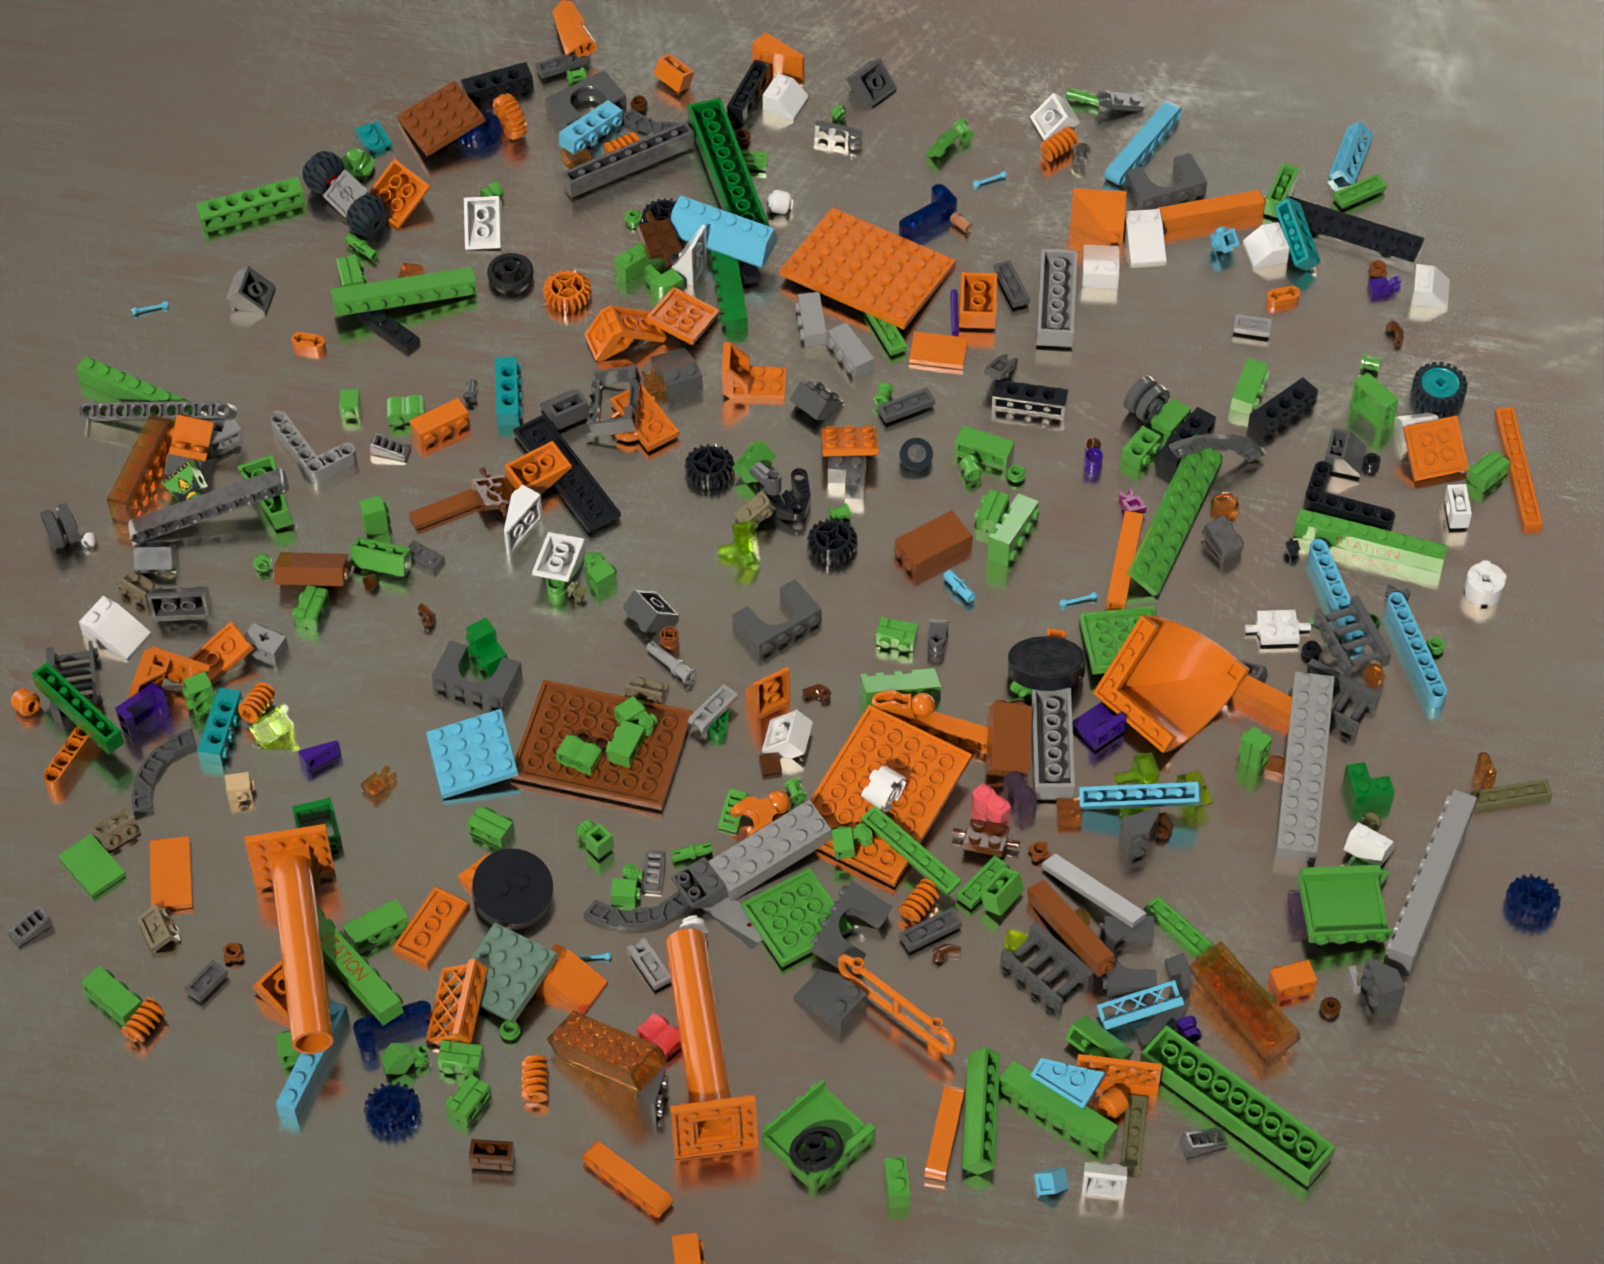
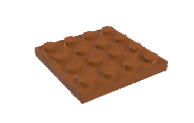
M455 80L396 116L426 156L431 155L486 121L483 114Z

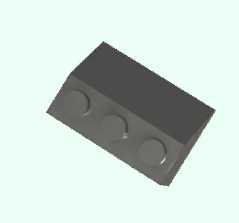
M208 587L151 589L147 593L152 619L210 616L211 597Z

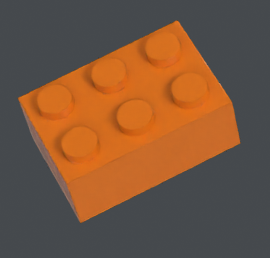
M961 272L959 328L995 329L997 273Z

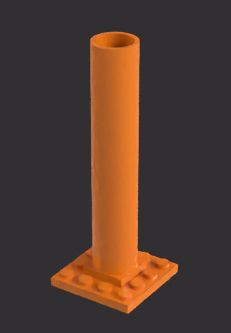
M326 824L244 837L255 887L267 888L273 886L292 1047L295 1051L303 1054L323 1052L332 1046L334 1039L314 879L336 876Z
M696 929L678 930L667 938L666 949L690 1104L680 1103L670 1106L675 1159L758 1148L755 1095H742L731 1098L705 934Z

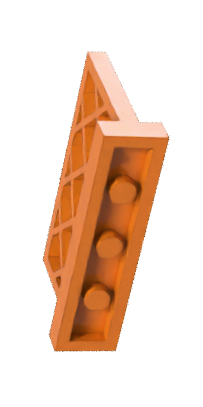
M470 959L468 964L442 968L425 1041L427 1044H438L442 1040H461L464 1043L472 1042L488 969L478 960ZM466 972L465 978L462 980L461 976ZM453 973L454 976L447 982L448 974ZM459 981L460 984L452 990L451 987ZM462 990L461 997L458 998L457 995ZM449 991L450 994L443 1001V995ZM455 999L456 1002L448 1009L447 1005ZM444 1009L446 1013L440 1019H438L439 1014ZM457 1010V1015L454 1017L452 1014ZM450 1017V1023L444 1028L443 1024ZM440 1028L442 1031L434 1037L435 1032ZM453 1028L452 1035H449V1031Z
M1078 1054L1077 1067L1106 1073L1096 1089V1093H1105L1110 1088L1116 1087L1120 1090H1125L1127 1094L1149 1096L1148 1099L1157 1100L1162 1064Z

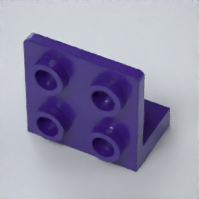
M1099 703L1073 720L1072 726L1094 750H1097L1125 731L1127 717L1122 712L1117 716H1113Z

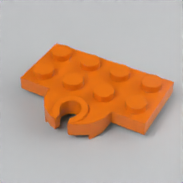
M640 383L636 431L615 434V438L624 442L639 440L649 452L680 436V433ZM630 389L610 398V404L617 411L611 416V419L624 417L625 406H628Z

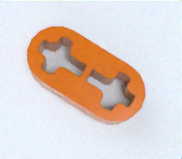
M1296 286L1272 289L1267 294V304L1271 307L1294 304L1299 301L1300 289Z
M297 332L291 337L293 348L297 350L320 353L326 348L325 339L321 335Z

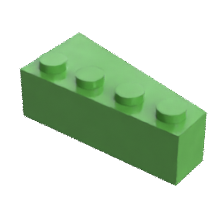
M273 455L237 466L243 480L279 469ZM285 493L258 502L276 530L294 524Z
M1021 494L1016 496L1009 506L1008 514L1004 513L1001 523H997L994 528V534L990 533L988 536V560L1008 567L1011 560H1015L1018 553L1017 549L1023 546L1026 533L1029 534L1031 532L1033 521L1037 520L1041 510L1038 509L1039 501Z
M935 668L911 670L906 674L902 671H894L892 675H884L883 672L875 673V676L869 677L867 674H860V698L864 710L867 709L868 705L873 706L872 698L876 693L889 690L898 691L901 694H911L912 698L919 693H927L934 700L941 698V685Z

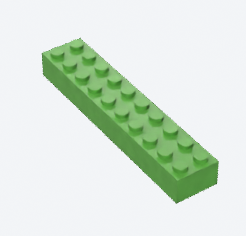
M1167 1025L1142 1051L1140 1056L1141 1062L1162 1064L1160 1081L1307 1187L1333 1158L1335 1145Z

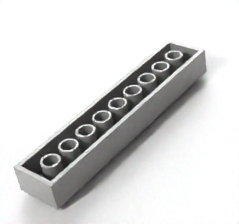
M1295 672L1275 858L1315 863L1334 676Z
M1455 789L1452 796H1447L1444 810L1440 813L1437 827L1434 828L1431 836V842L1427 845L1425 857L1421 860L1418 874L1415 875L1412 883V889L1408 892L1406 904L1402 907L1399 921L1396 922L1393 936L1389 939L1386 947L1387 951L1383 959L1387 961L1386 965L1397 969L1399 974L1409 977L1466 834L1477 797Z

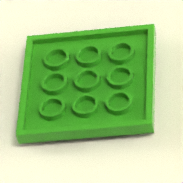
M1155 605L1079 614L1092 674L1106 673L1142 615L1157 616Z
M808 868L742 902L741 908L781 967H784L811 953L810 950L813 946L811 941L817 932H821L822 928L820 925L826 916H830L831 912L829 909L834 901L811 868ZM844 916L840 917L839 930L842 936L852 931L851 925Z

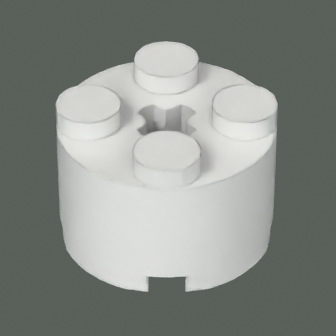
M1487 560L1472 566L1468 571L1465 583L1467 599L1478 606H1482V604L1488 606L1495 605L1502 597L1506 574L1498 566L1491 564Z
M882 766L879 770L874 769L869 777L871 782L864 788L861 796L884 812H888L893 808L891 803L894 800L898 801L906 786L904 781L906 778L887 766Z

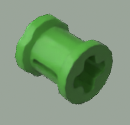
M581 67L579 70L566 71L569 85L587 79L584 67Z
M966 119L957 120L953 124V129L956 128L960 133L958 137L961 142H967L972 139L974 132L969 129Z
M1364 353L1360 369L1366 368L1378 373L1382 357L1374 358Z
M885 382L878 385V393L873 397L876 405L879 406L889 402V396L894 392L893 386Z
M847 503L834 509L828 508L831 521L833 518L836 521L852 518Z
M798 777L791 778L784 784L790 793V801L794 804L801 803L807 798V793L803 791L801 786L802 781Z

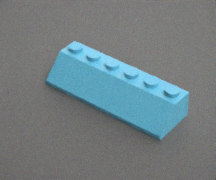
M681 195L672 210L671 222L679 239L689 242L702 225H706L707 249L760 268L764 267L778 240L775 229Z

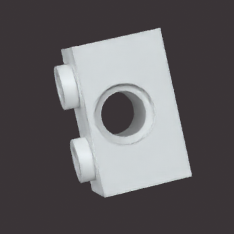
M1466 484L1447 485L1444 500L1449 527L1468 528L1472 513Z

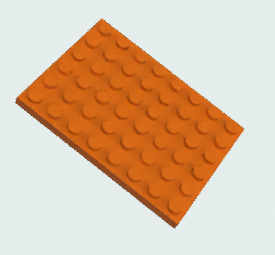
M832 207L781 267L779 275L904 330L954 268L956 260Z
M868 705L810 801L831 830L841 826L856 828V825L862 824L861 818L874 806L861 796L864 788L871 782L869 777L874 769L879 770L882 766H887L906 778L904 780L906 786L899 800H894L891 803L893 808L888 812L881 811L921 844L970 763L972 754ZM873 831V843L870 846L864 847L858 842L854 847L856 857L840 859L894 887L909 864ZM833 840L818 848L835 857Z

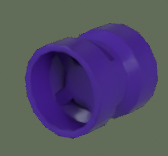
M1090 448L1086 451L1084 469L1088 473L1096 474L1101 471L1103 452L1100 449Z
M1186 1016L1176 1022L1178 1031L1182 1033L1181 1036L1192 1044L1202 1038L1200 1029L1196 1027L1197 1021L1194 1016Z

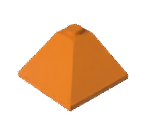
M393 159L369 192L385 201L389 209L388 221L397 228H400L431 186L396 159Z
M1073 188L1070 227L1104 242L1123 243L1127 191Z

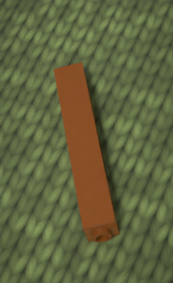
M1045 880L1027 889L1028 902L1098 977L1109 973L1115 968L1114 954Z

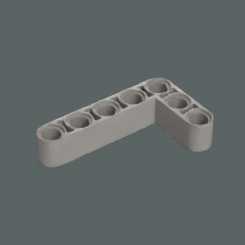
M274 411L270 415L274 434L312 483H320L356 464V449L352 443H343L317 456L284 411Z

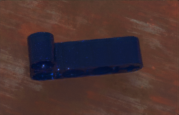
M934 185L931 190V204L899 221V236L913 240L950 220L951 215L957 212L958 199L945 185Z
M421 1000L402 1006L404 1013L387 1023L384 1027H380L382 1024L374 1015L356 1020L353 1024V1031L361 1058L367 1062L376 1060L379 1055L377 1045L379 1040L428 1026L432 1018L430 1003Z

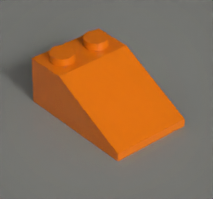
M766 32L752 43V63L754 60L770 64L771 77H775L777 73L794 78L795 81L803 82L805 80L804 55Z
M553 441L504 465L506 477L514 490H518L521 485H524L540 495L572 468Z
M789 667L754 682L745 690V702L756 718L790 703Z
M555 943L551 950L556 952L559 957L538 988L586 1013L608 984V981L573 952Z
M281 959L252 986V989L289 1023Z

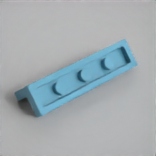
M1361 121L1347 127L1328 175L1332 180L1342 176L1352 185L1357 179L1374 135ZM1362 132L1367 136L1366 140H1363ZM1357 144L1360 145L1361 152L1358 151ZM1353 156H1355L1356 164L1353 162ZM1348 168H1350L1351 176L1347 173Z
M1175 980L1097 1004L1096 1007L1103 1028L1107 1030L1182 1006L1184 1002L1179 994ZM1172 986L1175 997L1165 999L1160 996L1164 988ZM1151 993L1156 996L1153 1004L1147 1006L1141 1003L1144 994ZM1140 996L1138 1001L1133 999L1134 997ZM1128 999L1136 1002L1133 1011L1130 1012L1121 1009L1124 1001ZM1121 1002L1120 1005H1119V1007L1113 1005V1004H1116V1003ZM1112 1006L1117 1009L1114 1016L1105 1019L1102 1008Z

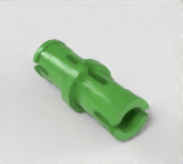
M1068 87L1066 98L1079 101L1081 104L1087 103L1099 107L1097 95L1088 93L1086 90L1080 91Z
M349 233L346 236L345 242L354 247L359 254H364L371 261L378 257L379 252L369 246L367 241L359 239L353 233Z
M711 841L697 845L689 844L688 847L671 850L674 863L690 858L694 860L698 856L713 854Z

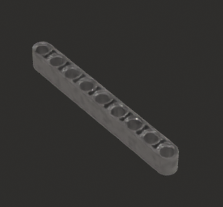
M223 401L86 402L79 407V414L82 418L91 421H176L178 414L216 421L233 420L237 415V408L233 404ZM193 407L194 411L190 415V410ZM210 407L211 411L207 415V409ZM227 407L228 411L224 415V409ZM125 408L126 412L122 415V411ZM142 408V414L139 415V410ZM159 408L160 411L158 415H156V410ZM174 408H176L177 411H176V413L173 415V410H174Z
M276 469L133 518L128 522L131 540L135 543L144 542L284 494L289 490L286 471Z

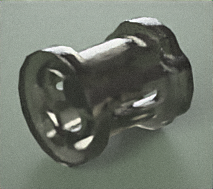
M1078 143L1075 146L1076 153L1072 158V162L1075 165H1086L1087 155L1091 150L1090 146L1085 143Z

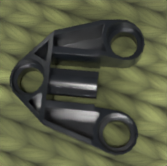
M796 468L791 472V485L795 497L788 490H785L781 496L780 494L768 495L777 508L772 514L775 518L798 521L806 517L811 507V493L806 470ZM796 475H801L804 477V479L796 480L794 477ZM760 482L757 484V494L764 487Z

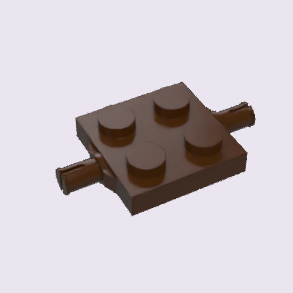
M648 211L645 213L648 223L640 224L636 228L648 259L660 258L664 260L666 268L672 267L673 263L670 256L682 251L670 219L655 220L652 211Z
M481 467L479 472L482 477L471 479L470 486L484 511L500 509L503 516L506 517L514 490L505 474L490 475L486 467Z
M971 818L966 830L954 827L952 836L964 838L963 849L1002 857L1003 851L1007 847L1018 850L1020 847V841L1009 839L1010 826Z

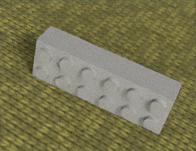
M1042 249L1036 345L1073 347L1077 251Z
M1071 688L1057 691L1032 689L1034 799L1074 800L1075 775Z
M808 800L708 862L725 884L728 897L732 902L833 840L832 831L812 802Z

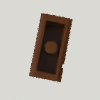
M471 1139L469 1150L470 1168L513 1170L515 1157L514 1142Z

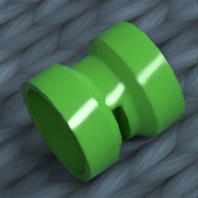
M496 181L489 184L488 188L485 187L479 192L481 197L499 196L501 198L504 196L502 187Z
M969 455L960 461V466L965 471L964 475L968 481H975L982 477L983 470L976 456Z
M547 579L546 584L549 598L557 601L562 600L567 592L566 582Z
M1013 681L1010 686L1011 691L1017 694L1018 698H1023L1024 703L1031 701L1032 689L1023 687Z

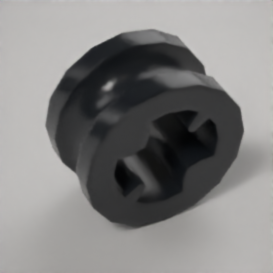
M1368 453L1364 457L1363 467L1371 472L1378 470L1381 462L1380 456L1375 453Z

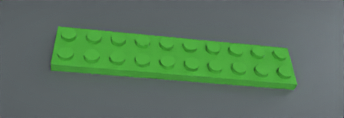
M1205 448L1201 449V452L1182 457L1127 571L1128 575L1153 596L1159 594L1224 457L1217 450Z

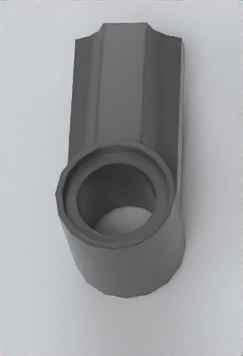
M761 462L755 463L750 469V474L765 487V493L768 495L780 494L781 473L770 470Z

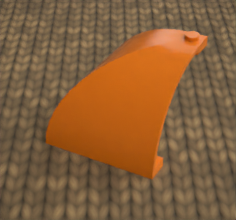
M1142 615L1093 694L1115 713L1120 714L1122 712L1127 717L1126 722L1162 753L1181 746L1200 732L1230 700L1250 669L1226 649L1199 632L1169 619Z

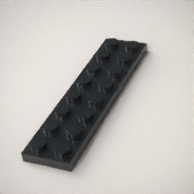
M1290 196V199L1301 204L1312 236L1414 267L1425 238Z
M545 414L513 429V434L527 453L553 441L571 464L572 468L553 484V487L588 533L621 517L619 509Z

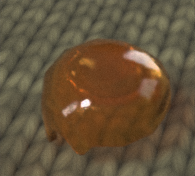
M1229 492L1216 494L1211 500V509L1213 510L1214 517L1219 518L1224 515L1227 520L1236 518L1239 514L1238 498Z

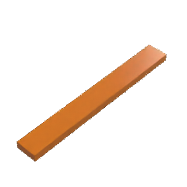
M1514 407L1496 408L1495 415L1505 456L1511 463L1509 472L1523 529L1543 528V521Z

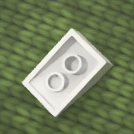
M499 196L464 198L465 250L501 249L502 201Z
M1160 209L1125 211L1124 233L1131 266L1166 263Z
M702 225L685 248L679 253L677 262H674L672 266L683 278V282L691 286L695 284L707 263L706 225Z
M1084 244L1082 287L1118 289L1119 246Z
M521 485L518 490L512 493L507 513L504 537L506 553L509 555L543 518L541 495L524 485Z
M548 532L532 575L569 582L583 562L585 539Z
M102 596L79 621L83 636L126 660L151 635V631L131 614L105 596Z

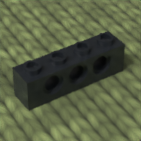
M758 60L753 61L727 105L729 121L744 125L771 79L770 64Z
M526 62L461 80L462 90L474 104L495 99L502 94H512L534 88L533 76Z
M1302 377L1251 412L1248 425L1262 438L1273 434L1280 426L1286 425L1293 417L1301 415L1306 408L1314 406L1317 402L1318 389Z
M996 380L992 396V408L1064 418L1068 401V389Z
M1199 407L1190 412L1186 417V421L1183 424H1179L1175 434L1168 437L1164 447L1158 449L1156 465L1174 475L1182 457L1177 458L1170 450L1169 444L1193 437L1197 433L1199 435L1210 434L1215 428L1216 416Z

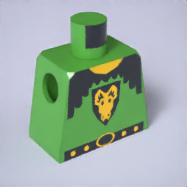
M195 460L186 462L161 481L180 502L200 496V493L207 488V484Z

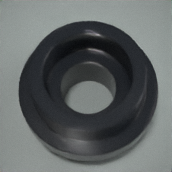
M1290 538L1289 541L1285 542L1288 552L1291 556H1298V551L1301 550L1297 540L1293 541Z
M1307 641L1302 647V654L1306 658L1316 659L1321 654V647L1316 641Z

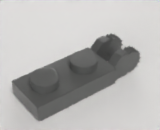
M1099 90L1096 94L1100 107L1140 112L1145 108L1142 94L1109 92L1108 90Z
M819 120L815 123V137L846 142L850 146L860 147L862 144L863 133L859 129Z
M1004 353L986 366L984 374L988 375L991 379L1001 380L1016 368L1018 359L1014 357L1008 360V355Z

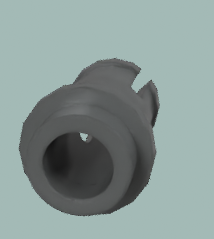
M474 379L466 381V390L463 393V398L468 403L475 402L478 397L476 393L478 383Z
M1388 584L1385 596H1389L1393 592H1399L1404 595L1408 602L1411 591H1408L1407 588L1402 589Z

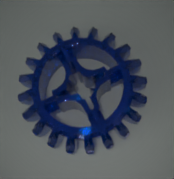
M486 109L480 111L486 121L457 138L459 143L463 144V147L468 146L469 149L474 147L476 150L482 147L484 150L485 146L490 147L491 143H496L501 134V124L492 111L487 112Z
M1532 873L1528 878L1523 874L1521 879L1517 877L1514 882H1511L1506 891L1505 904H1508L1507 911H1512V917L1518 916V922L1525 920L1526 925L1529 922H1532L1534 926L1537 925V922L1543 925L1545 921L1550 922L1560 909L1561 896L1558 895L1559 889H1554V883L1549 884L1548 878L1543 880L1540 875L1536 878ZM1524 891L1525 894L1518 898V894ZM1548 901L1549 905L1545 908H1542L1544 902Z
M389 1081L388 1086L381 1083V1089L374 1087V1094L368 1093V1100H365L364 1114L366 1115V1121L370 1123V1127L372 1129L376 1128L378 1134L384 1130V1135L386 1136L389 1132L396 1136L397 1131L404 1134L405 1128L411 1130V1124H416V1117H420L421 1108L419 1096L415 1094L414 1089H409L407 1084L401 1087L399 1081L396 1085ZM389 1104L395 1109L396 1113H394L393 1109H390Z

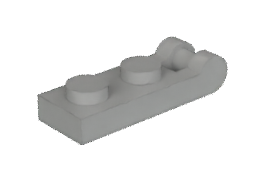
M723 684L689 717L688 723L692 726H697L698 730L703 734L706 733L710 726L738 699V694ZM702 716L706 718L704 721L700 720Z
M645 937L639 939L638 943L626 946L628 954L634 959L654 990L671 982L670 973Z

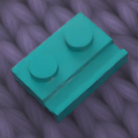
M378 120L373 124L368 123L355 128V133L368 154L373 155L386 150V147H393L392 141Z

